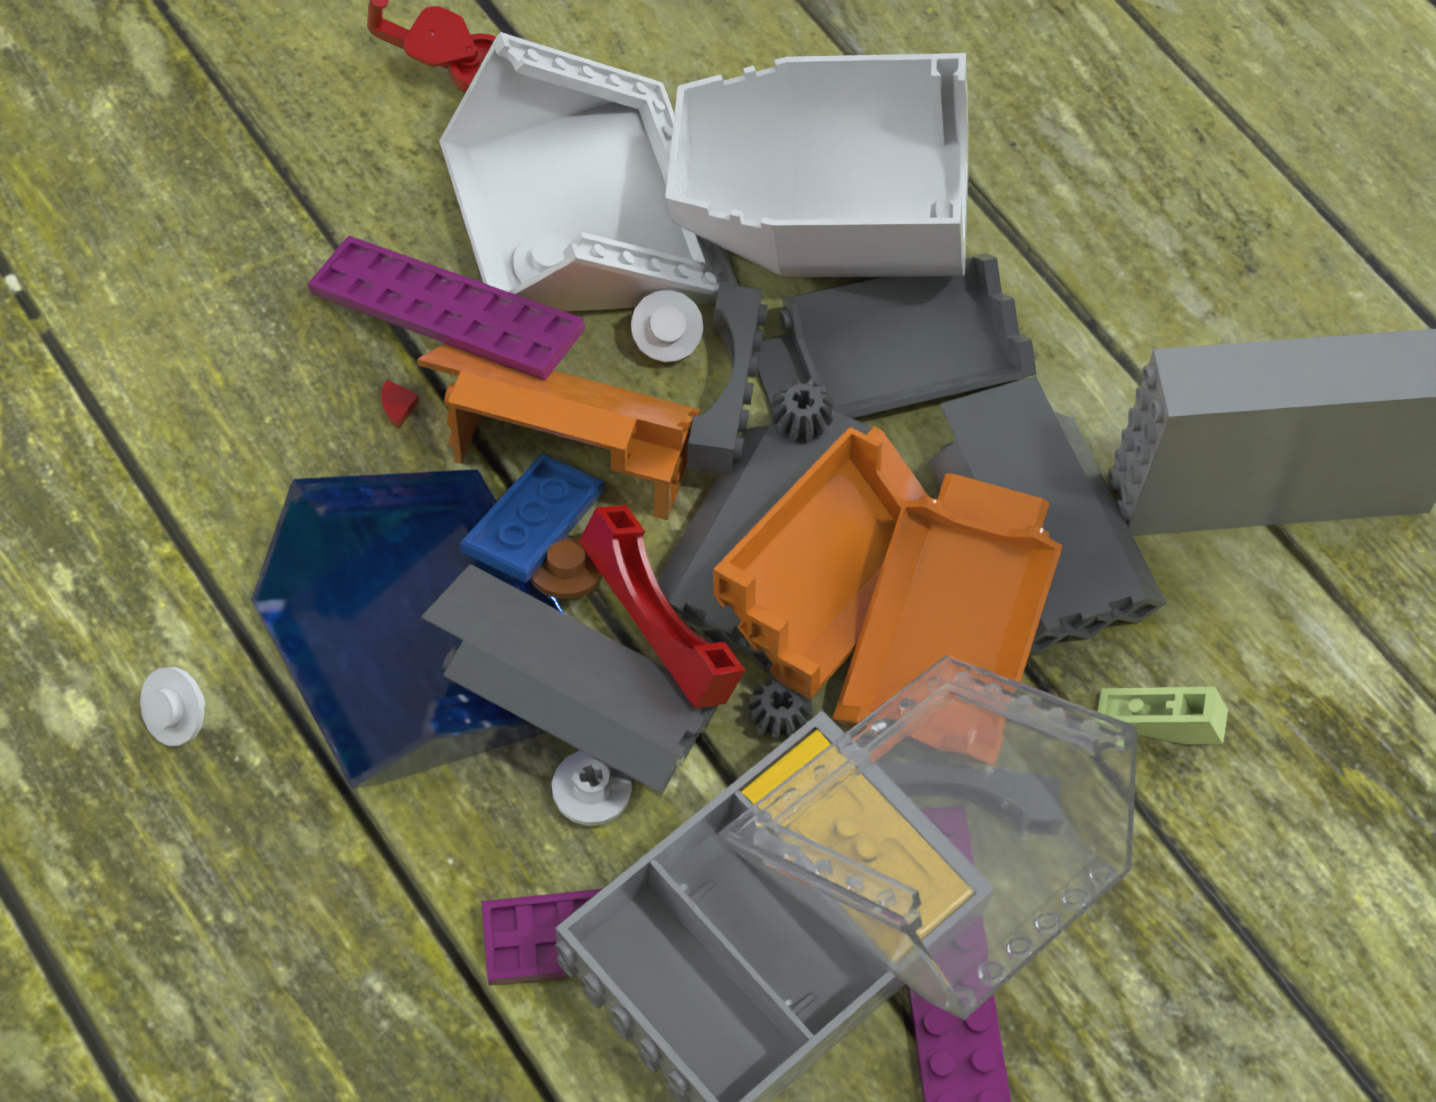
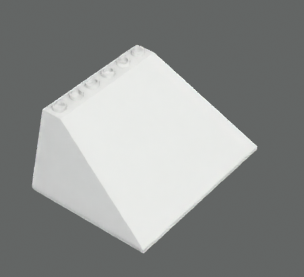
M502 32L498 34L439 140L483 283L564 312L636 308L644 297L655 291L663 290L683 293L695 304L716 303L719 284L738 286L723 247L674 224L670 219L665 194L674 111L663 82ZM551 231L564 234L572 239L573 243H570L563 251L564 260L523 283L516 276L513 257L516 247L525 238L535 233Z

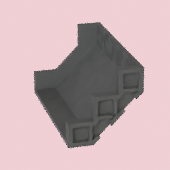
M987 253L966 257L964 276L875 277L782 298L784 309L779 311L783 330H788V333L762 339L761 351H753V356L759 357L757 372L771 410V399L774 394H778L782 383L792 386V381L796 377L801 384H806L812 378L814 387L825 385L827 395L833 396V411L850 418L1037 375L1032 339L1019 333L1015 300L1013 297L1002 293L997 258Z
M1036 376L940 404L956 438V441L943 446L940 453L929 461L940 486H942L945 474L953 473L1040 497L1050 502L1042 529L1050 533L1049 538L1062 544L1063 547L1031 646V654H1041L1067 635L1089 639L1117 619L1138 624L1167 604L1074 418L1053 411Z
M833 411V422L830 426L826 427L823 437L813 434V438L809 443L804 436H798L793 442L790 432L780 435L777 430L778 424L773 423L768 426L748 428L746 432H743L741 435L744 438L742 459H734L732 474L719 473L657 580L665 598L688 627H693L710 643L725 642L731 650L742 649L765 673H771L769 669L773 666V663L761 647L759 650H754L737 627L741 620L730 605L722 607L714 597L713 569L849 427L864 434H867L872 428L836 411Z
M471 564L421 616L428 623L462 640L459 648L453 647L449 651L442 666L446 670L443 676L448 683L454 686L458 684L644 784L647 790L660 797L664 793L678 765H683L698 736H703L719 706L695 709L667 668Z

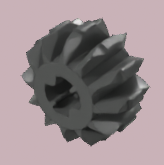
M796 377L792 381V386L782 383L778 394H774L771 399L772 410L770 418L772 423L778 424L777 430L780 435L790 432L793 442L798 436H804L808 443L813 438V434L823 437L826 427L830 426L833 422V396L827 395L825 385L814 387L812 378L806 384H801Z
M771 675L766 679V686L758 683L754 686V696H750L747 700V708L751 711L748 714L750 725H758L757 733L759 737L768 732L772 733L771 739L774 743L778 741L779 735L784 734L786 739H788L795 731L804 726L807 721H810L814 714V709L810 706L812 699L809 700L780 682H776Z

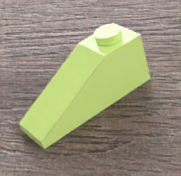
M1215 687L1101 688L1096 724L1098 727L1185 745L1223 744L1228 708Z

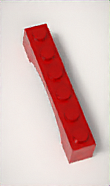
M628 506L595 508L579 540L583 549L693 707L696 709L726 704L746 670L725 642L710 643L693 632L673 610L661 591L651 569L643 541V535L646 531Z

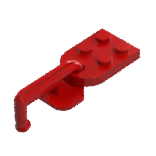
M369 0L367 28L372 35L404 49L405 53L414 60L431 67L442 66L448 69L452 82L466 93L496 36L483 33L470 35L462 16L440 6H430L423 9L410 30L383 18V9L388 6L389 0Z

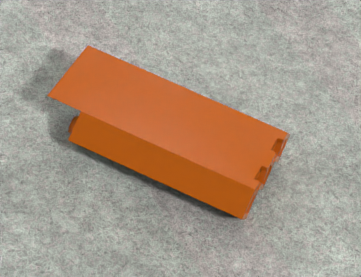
M875 426L867 434L849 427L713 569L714 597L722 607H726L729 604L741 620V623L737 626L754 650H759L761 647L773 663L769 670L776 680L809 700L813 698L856 648L903 501L920 500L923 496L929 497L883 430Z
M953 473L945 474L937 499L923 496L920 500L903 501L832 720L866 735L876 737L879 734L899 741V745L926 753L932 750L953 758V761L965 765L994 768L1063 547L1062 544L1049 538L1050 533L1042 529L1050 505L1049 501Z

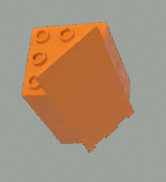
M446 343L417 359L418 366L458 376L455 385L450 384L448 386L444 399V405L449 408L447 416V426L451 427L449 446L453 447L455 462L462 464L481 415L610 450V470L654 482V517L664 520L669 519L687 468L688 442L694 415L699 416L701 409L553 370L545 381Z

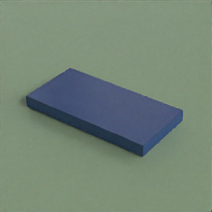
M541 453L460 542V552L527 583L546 561L549 547L556 542L563 541L605 492L606 482Z

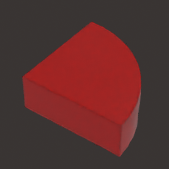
M387 379L382 389L381 400L388 420L400 429L419 403V396Z

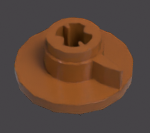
M565 537L563 541L556 542L549 547L546 561L533 574L530 580L534 587L545 595L559 599H572L589 594L599 586L603 576L579 543L580 539Z

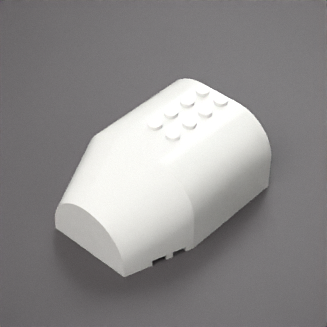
M966 53L784 57L776 59L775 67L756 72L755 67L750 66L744 68V75L723 81L720 74L678 86L665 194L668 213L674 224L783 278L964 276L968 198Z

